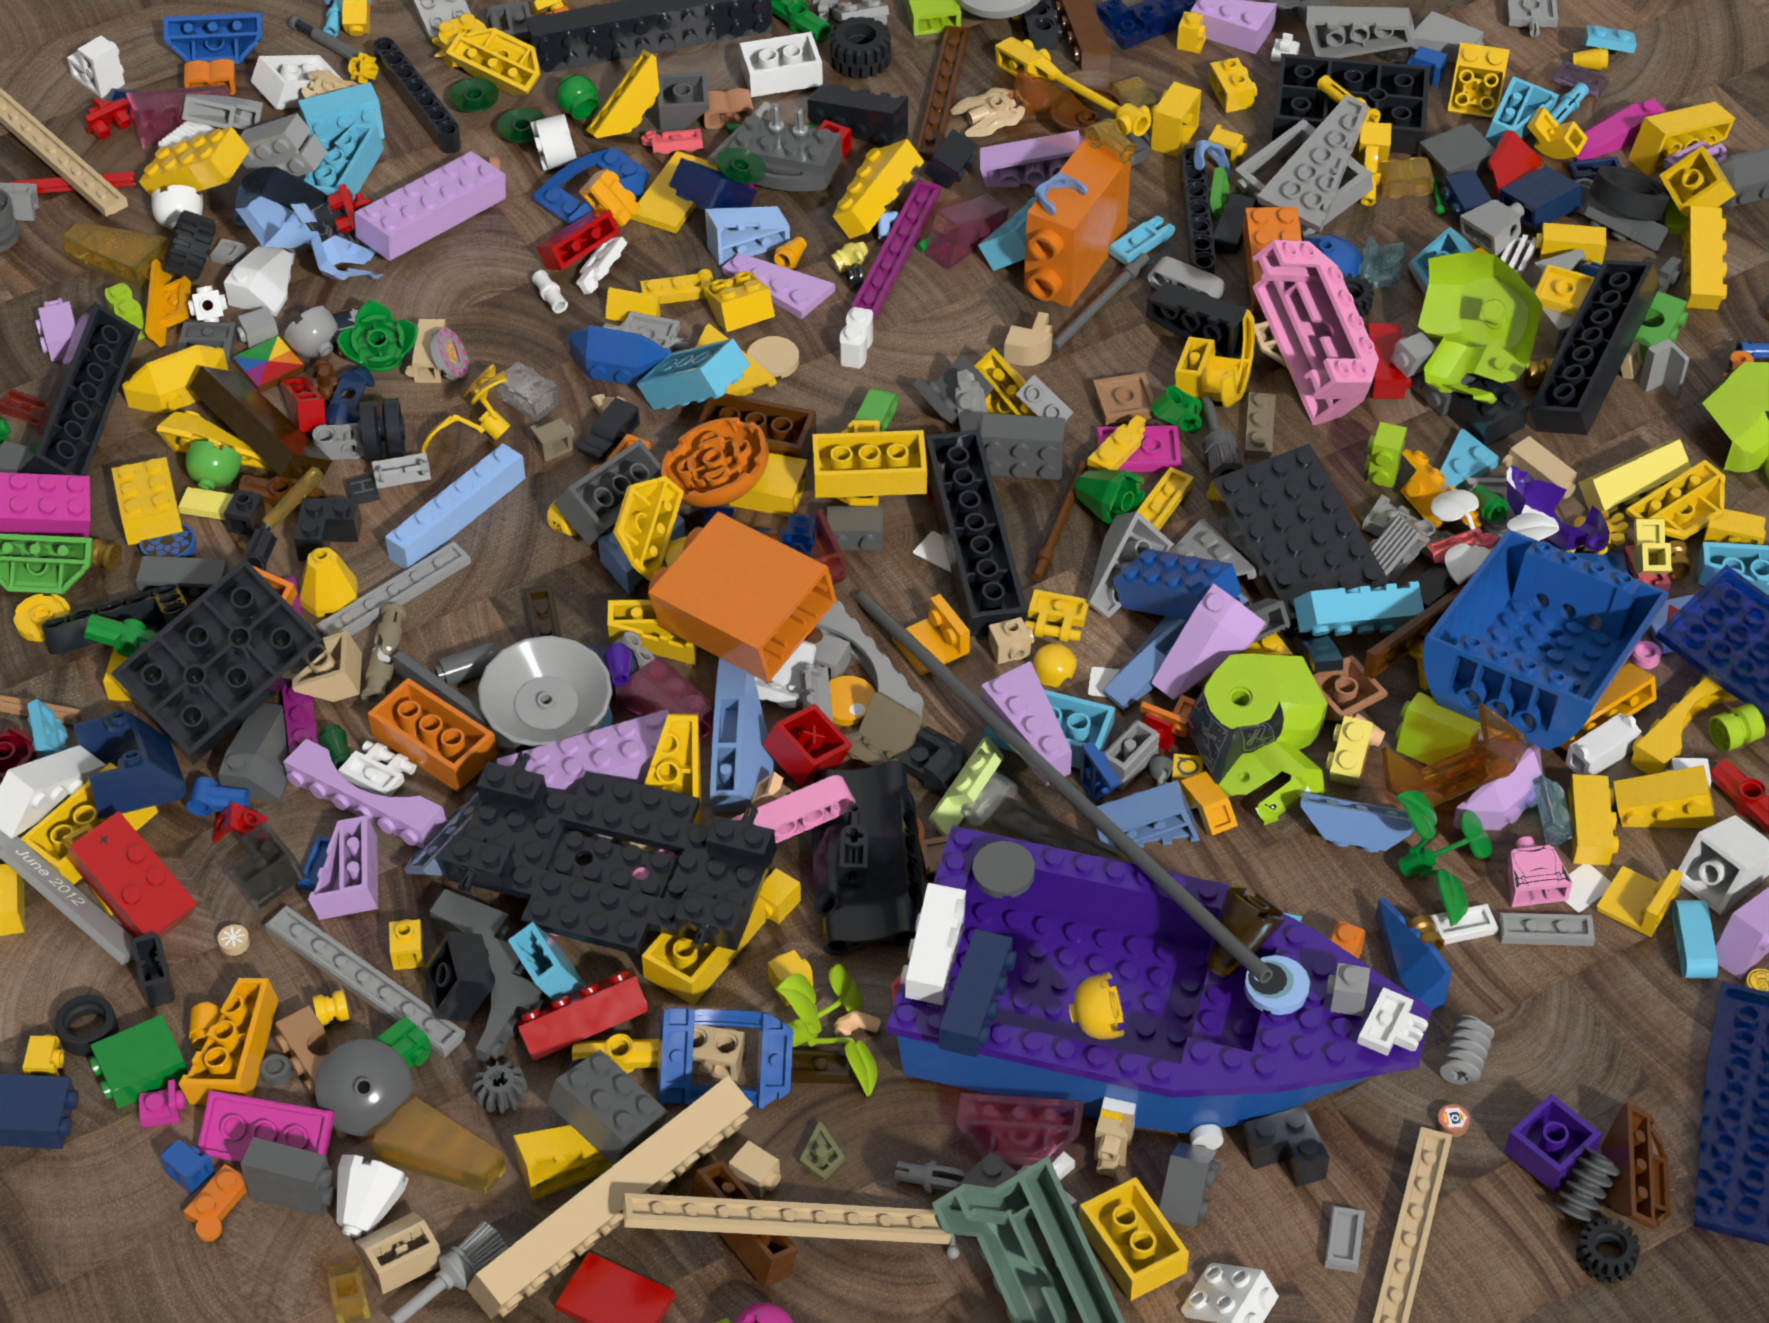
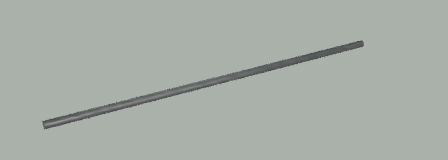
M861 591L857 594L856 602L1254 977L1261 983H1266L1272 978L1273 971L877 601L866 591Z

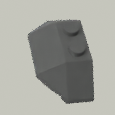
M1769 147L1732 155L1718 163L1736 193L1735 196L1722 205L1734 207L1769 198Z

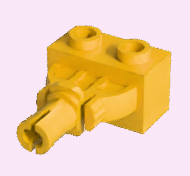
M1364 122L1351 154L1352 158L1372 173L1373 190L1361 198L1362 205L1372 206L1376 202V186L1381 180V173H1377V171H1386L1391 146L1392 123Z

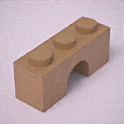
M308 1005L276 1022L278 1036L275 1037V1041L283 1054L289 1053L291 1056L289 1061L297 1076L301 1074L306 1079L304 1085L311 1098L316 1097V1076L322 1062L328 1056H318L314 1053L328 1045L324 1026Z

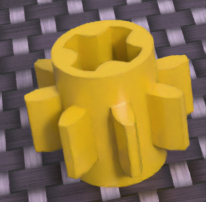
M359 52L358 57H351L348 65V70L352 74L350 79L361 84L368 83V80H375L379 70L375 63L376 58Z

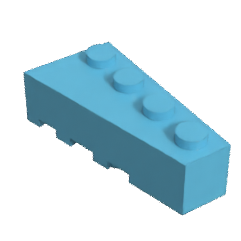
M354 123L335 142L336 147L326 153L316 170L305 174L306 178L304 181L324 192L327 196L339 192L338 186L346 184L354 200L355 194L361 189L384 150L377 125ZM345 208L340 210L342 214H346Z
M1719 542L1702 543L1696 560L1698 584L1769 603L1768 545Z
M1419 581L1408 582L1407 585L1398 589L1397 584L1393 583L1371 590L1370 586H1360L1345 591V588L1315 590L1293 599L1299 631L1312 632V636H1321L1329 632H1335L1336 636L1349 634L1352 631H1357L1358 635H1366L1374 631H1379L1380 634H1390L1397 630L1396 627L1409 622L1424 611Z

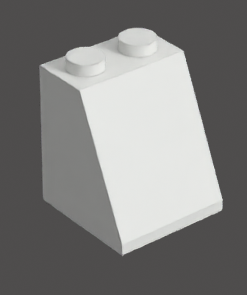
M1736 815L1700 831L1677 870L1684 874L1681 886L1698 899L1706 900L1711 909L1719 915H1723L1769 875V840Z

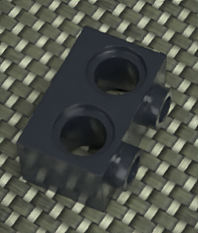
M1041 0L1033 8L1021 14V24L1025 40H1030L1037 51L1042 48L1057 50V41L1062 37L1061 26L1056 25L1058 22L1057 10L1052 9L1050 0Z

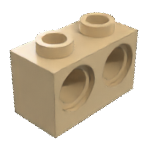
M694 1025L693 1046L698 1045L699 1047H693L692 1074L722 1079L729 1075L732 1080L737 1081L746 1051L745 1032H740L733 1028L722 1029L707 1025Z

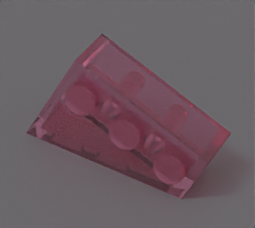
M985 194L937 211L925 256L946 270H949L979 248L978 244L1007 221L1010 208L990 195Z
M658 657L631 675L626 685L615 686L617 708L624 712L628 709L639 714L640 717L668 709L670 714H698L699 741L713 732L715 704L662 657Z

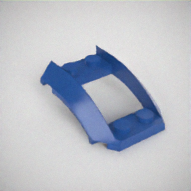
M614 147L588 154L571 162L544 183L530 199L562 223L569 226L594 210L587 201L583 204L560 188L578 173L593 166L599 170L607 168L618 175L619 183L625 189L630 190L635 196L640 198L644 195L643 189L645 183L647 184L649 173L643 166Z
M662 1008L657 1019L660 1023L658 1076L657 1084H654L657 1102L661 1105H666V1103L692 1104L716 1085L691 1083L694 1025L759 1028L756 1087H738L753 1104L752 1107L765 1109V1106L775 1099H781L790 1093L793 1029L770 1013L733 1009Z

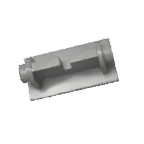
M1035 374L1016 393L1038 417L1065 418L1066 422L1074 413Z
M426 453L372 462L377 489L431 480Z
M814 664L804 665V670L800 672L803 709L815 703L833 723L828 667L815 668Z

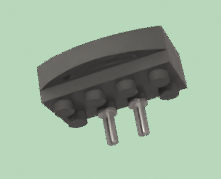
M776 103L770 106L772 121L760 119L755 115L745 117L729 148H741L751 151V153L756 154L763 160L766 166V173L762 180L753 184L784 191H816L827 188L842 159L840 133L831 132L829 129L808 128L804 125L802 108L794 110L795 125L783 123L780 120L779 105Z

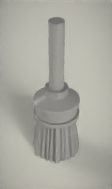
M482 1221L458 1247L452 1246L447 1254L438 1258L440 1271L435 1274L436 1279L389 1317L391 1323H404L444 1289L449 1290L454 1286L461 1290H466L476 1273L509 1248L501 1235L498 1234V1231L490 1224H487L486 1221Z

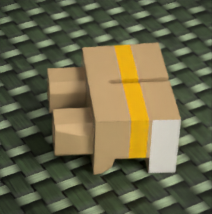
M1104 1097L1095 1133L1094 1160H1098L1096 1173L1115 1177L1118 1165L1125 1166L1127 1144L1131 1145L1134 1135L1135 1103Z

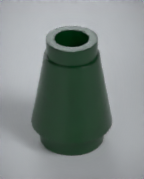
M337 724L328 725L320 730L318 743L329 750L331 760L338 770L350 757L346 731Z

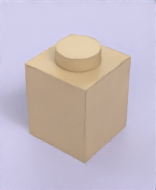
M749 1140L728 1163L729 1168L750 1193L760 1200L768 1191H773L780 1182L779 1159Z

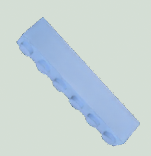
M502 443L385 536L389 559L406 570L430 556L526 479L523 455Z

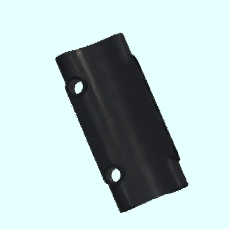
M892 760L858 770L825 769L817 772L814 776V783L833 775L843 777L855 803L861 807L859 825L864 827L868 834L866 886L838 885L840 834L842 829L847 826L848 812L811 828L815 911L822 917L824 952L829 955L840 956L868 943L889 941L900 947H909L911 939H915L917 913L915 910L922 908L923 896L916 806L913 795L907 788L905 764ZM851 871V878H854V871Z

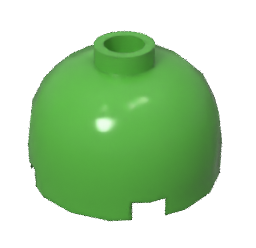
M193 441L187 450L185 464L187 473L198 483V487L213 491L214 488H222L232 483L240 471L242 456L224 445L223 449L220 450L213 448L214 442Z

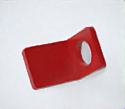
M1147 713L1144 717V724L1160 734L1159 748L1169 751L1178 738L1177 735L1172 733V723Z
M232 802L216 817L212 841L218 842L232 829L262 842L265 839L268 818ZM226 818L225 823H224L223 827L221 828V825H222L224 819Z

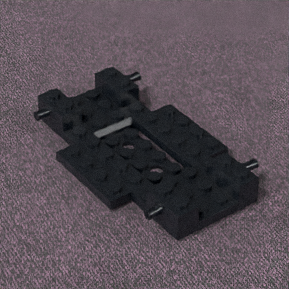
M523 752L518 753L513 766L487 762L476 785L480 800L463 837L453 835L442 859L448 880L459 882L458 889L464 892L465 890L466 893H469L471 887L475 886L527 899L529 902L521 918L523 927L534 922L541 930L547 933L639 955L648 930L693 940L691 947L696 950L697 948L703 950L706 943L737 951L777 850L774 829L753 824L758 814L756 807L753 806L751 809V806H747L742 820H731L715 816L712 826L707 827L693 823L701 805L698 797L588 771L585 772L576 795L547 789L544 775L526 771L525 768L530 760V755L525 752L524 755ZM575 828L579 830H584L608 837H613L633 843H638L662 850L671 851L675 853V856H677V858L669 857L665 852L652 853L640 850L639 847L636 845L623 846L611 843V841L607 838L594 839L586 837L578 831H573V829ZM581 854H590L593 857L591 863L584 866L577 864L576 858ZM644 867L650 871L649 876L642 880L634 878L633 872L638 868Z

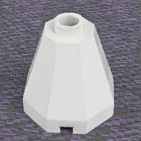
M342 1155L338 1165L336 1223L343 1227V1234L360 1239L362 1234L368 1235L372 1233L403 1194L409 1178L404 1176L405 1174L402 1171L380 1161L371 1160V1163L363 1162L362 1164L364 1158L362 1156Z

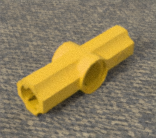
M615 1034L608 1040L579 1041L572 1046V1061L579 1058L587 1059L601 1049L627 1074L635 1068H658L659 1039L632 1040L626 1034Z

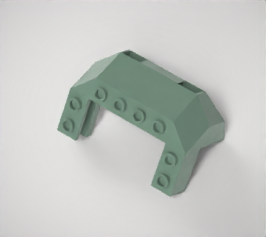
M1049 1156L995 1188L962 1184L932 1202L936 1212L935 1220L945 1233L977 1237L981 1246L979 1248L981 1257L991 1268L994 1275V1286L1004 1297L1008 1306L1006 1312L1012 1323H1125Z

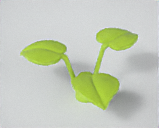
M841 964L832 966L829 971V979L834 992L839 998L836 1002L818 1013L817 1006L815 1005V991L804 975L795 973L783 979L775 990L788 1000L799 1018L786 1023V1025L793 1029V1047L808 1042L810 1047L816 1044L845 1043L847 1059L866 1097L870 1096L877 1081L878 1070L876 1061L866 1044L861 1040L855 1042L851 1037L817 1038L818 1033L821 1032L819 1018L844 1004L848 1013L862 1009V994L854 979Z

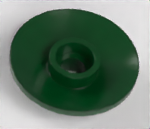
M483 78L462 80L456 83L449 93L451 104L464 112H480L489 109L497 102L499 97L497 86Z
M516 108L500 117L497 123L498 132L504 139L511 142H531L535 138L530 122L546 117L540 111L532 108Z
M727 148L717 155V169L722 175L732 181L752 184L762 180L766 173V166L763 160L756 154L751 153V151L741 148Z

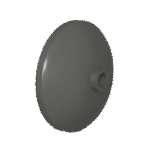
M371 1039L352 1040L335 1048L322 1062L315 1080V1096L319 1109L335 1112L333 1126L342 1132L356 1136L374 1135L393 1126L405 1113L412 1094L411 1074L404 1059L389 1045ZM361 1081H367L370 1084V1090L366 1094L360 1093L357 1089Z

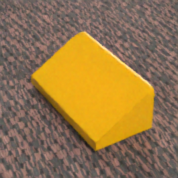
M609 287L605 313L606 319L624 322L630 311L660 317L659 296Z

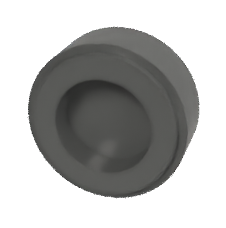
M272 1054L265 1057L259 1068L263 1082L270 1086L285 1084L291 1078L293 1071L289 1059L282 1054Z

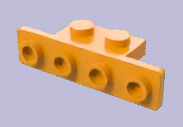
M155 259L151 263L145 334L149 340L154 341L161 348L166 343L167 328L180 324L189 317L188 301L190 300L192 282L186 276L171 282V273L165 272L161 262Z
M1405 449L1402 452L1403 456L1417 471L1400 492L1423 518L1433 522L1436 529H1438L1444 521L1437 519L1432 514L1431 503L1439 494L1457 489L1449 486L1444 481L1446 479L1445 475L1428 463L1430 459L1420 450L1412 451ZM1476 510L1469 512L1475 528H1481L1483 523L1477 517L1479 513ZM1463 515L1460 519L1469 526L1466 517Z

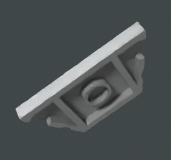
M1204 518L1199 520L1168 552L1233 563L1237 576L1247 574L1248 580L1257 577L1255 568Z

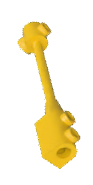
M1009 37L995 45L996 65L1027 84H1031L1040 78L1062 84L1116 115L1114 127L1119 135L1124 137L1132 133L1135 136H1142L1149 129L1151 111L1147 106L1143 105L1138 108L1131 103L1119 106L1064 75L1050 61L1049 52L1044 48L1039 51L1035 50L1030 40L1026 39L1021 42L1014 37Z

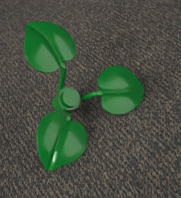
M1413 790L1405 791L1395 796V798L1404 807L1411 824L1422 840L1416 846L1409 848L1410 853L1399 857V868L1408 879L1418 875L1422 878L1436 875L1437 887L1449 919L1450 927L1454 926L1467 913L1469 906L1467 894L1460 880L1455 875L1450 876L1446 869L1431 870L1436 864L1435 857L1469 843L1474 856L1484 859L1492 853V842L1484 830L1480 818L1473 811L1468 810L1460 815V825L1466 836L1465 839L1435 852H1432L1429 848H1422L1436 834L1434 826L1437 824V816L1431 802L1423 793Z

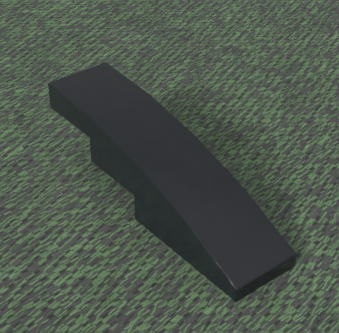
M1312 633L1291 634L1290 639L1297 655L1303 656L1309 669H1313L1314 672L1343 670L1344 660L1337 646L1326 634L1321 636H1312Z

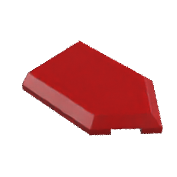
M1504 131L1488 160L1489 170L1495 176L1496 184L1494 188L1497 195H1500L1501 188L1538 170L1542 164L1541 158L1514 131Z

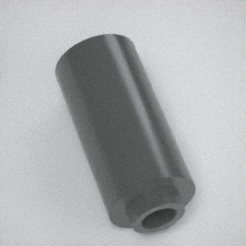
M492 641L438 659V666L434 667L435 674L450 686L481 676L485 667L498 654V650Z

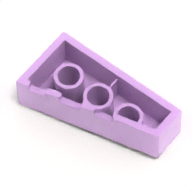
M1031 661L982 684L981 699L1064 777L1071 774L1072 750ZM1028 764V766L1033 770V772L1038 776V778L1043 782V784L1045 786L1049 785V783Z

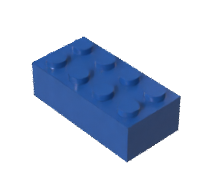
M1154 549L1143 551L1134 562L1123 568L1122 572L1113 579L1122 608L1189 620L1195 608L1213 584L1233 598L1242 593L1233 563L1155 551Z

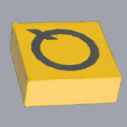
M1174 754L1172 782L1201 773L1203 770L1202 757Z

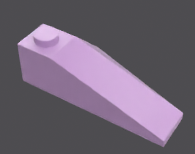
M1213 584L1195 608L1151 684L1175 701L1181 694H1185L1203 681V678L1217 669L1230 654L1242 653L1249 648L1267 623L1231 595Z

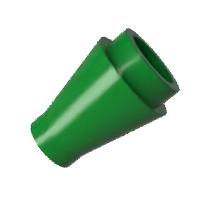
M1478 485L1472 490L1471 493L1478 498V508L1486 521L1496 523L1505 518L1508 513L1505 499L1488 490L1484 485Z

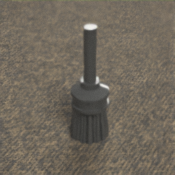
M1207 395L1201 401L1210 433L1203 439L1202 447L1205 458L1209 462V472L1212 481V479L1245 467L1238 455L1239 448L1235 435L1228 430L1220 428L1212 397Z

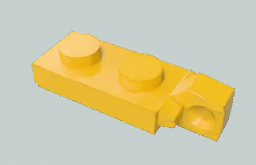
M1136 415L1130 420L1128 426L1122 424L1088 457L1087 465L1098 471L1118 470L1141 446V441L1144 438L1143 433L1146 430V419Z

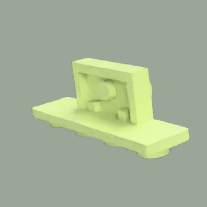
M984 737L929 817L931 823L942 836L949 835L952 825L958 827L1004 758V755L990 737Z

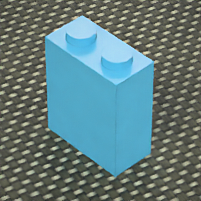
M531 922L508 940L534 983L553 1001L566 995L570 997L580 992V989L586 986L564 950L534 922Z

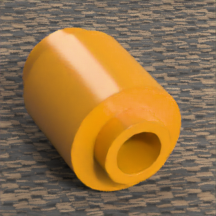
M200 1002L193 1006L190 1011L189 1039L192 1041V1046L199 1050H202L208 1039L206 1034L211 1025H215L222 1015L220 1012L221 1008L212 1002Z

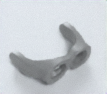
M628 631L614 643H623L634 651L640 670V676L635 686L638 689H642L650 680L655 657L648 649L641 647L642 640L636 633Z

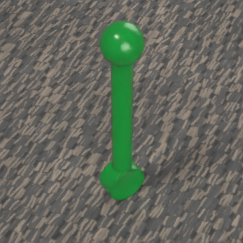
M1431 177L1429 185L1433 187L1436 202L1435 212L1442 214L1445 208L1441 205L1438 191L1439 178Z

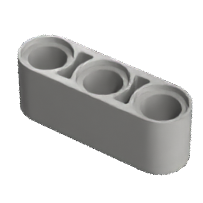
M1168 256L1162 257L1147 276L1149 284L1157 290L1168 282L1218 299L1226 291L1224 281L1218 276Z

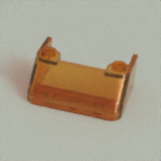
M1482 703L1478 705L1484 741L1420 770L1387 747L1382 748L1381 755L1386 790L1395 796L1410 790L1421 792L1434 807L1496 779L1509 776L1515 771L1527 751L1526 736Z

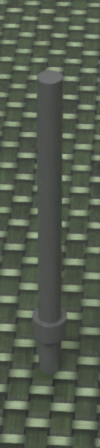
M1142 253L1132 263L1129 262L1121 270V274L1052 341V349L1058 351L1128 281H1133L1139 275V270L1149 261V256Z

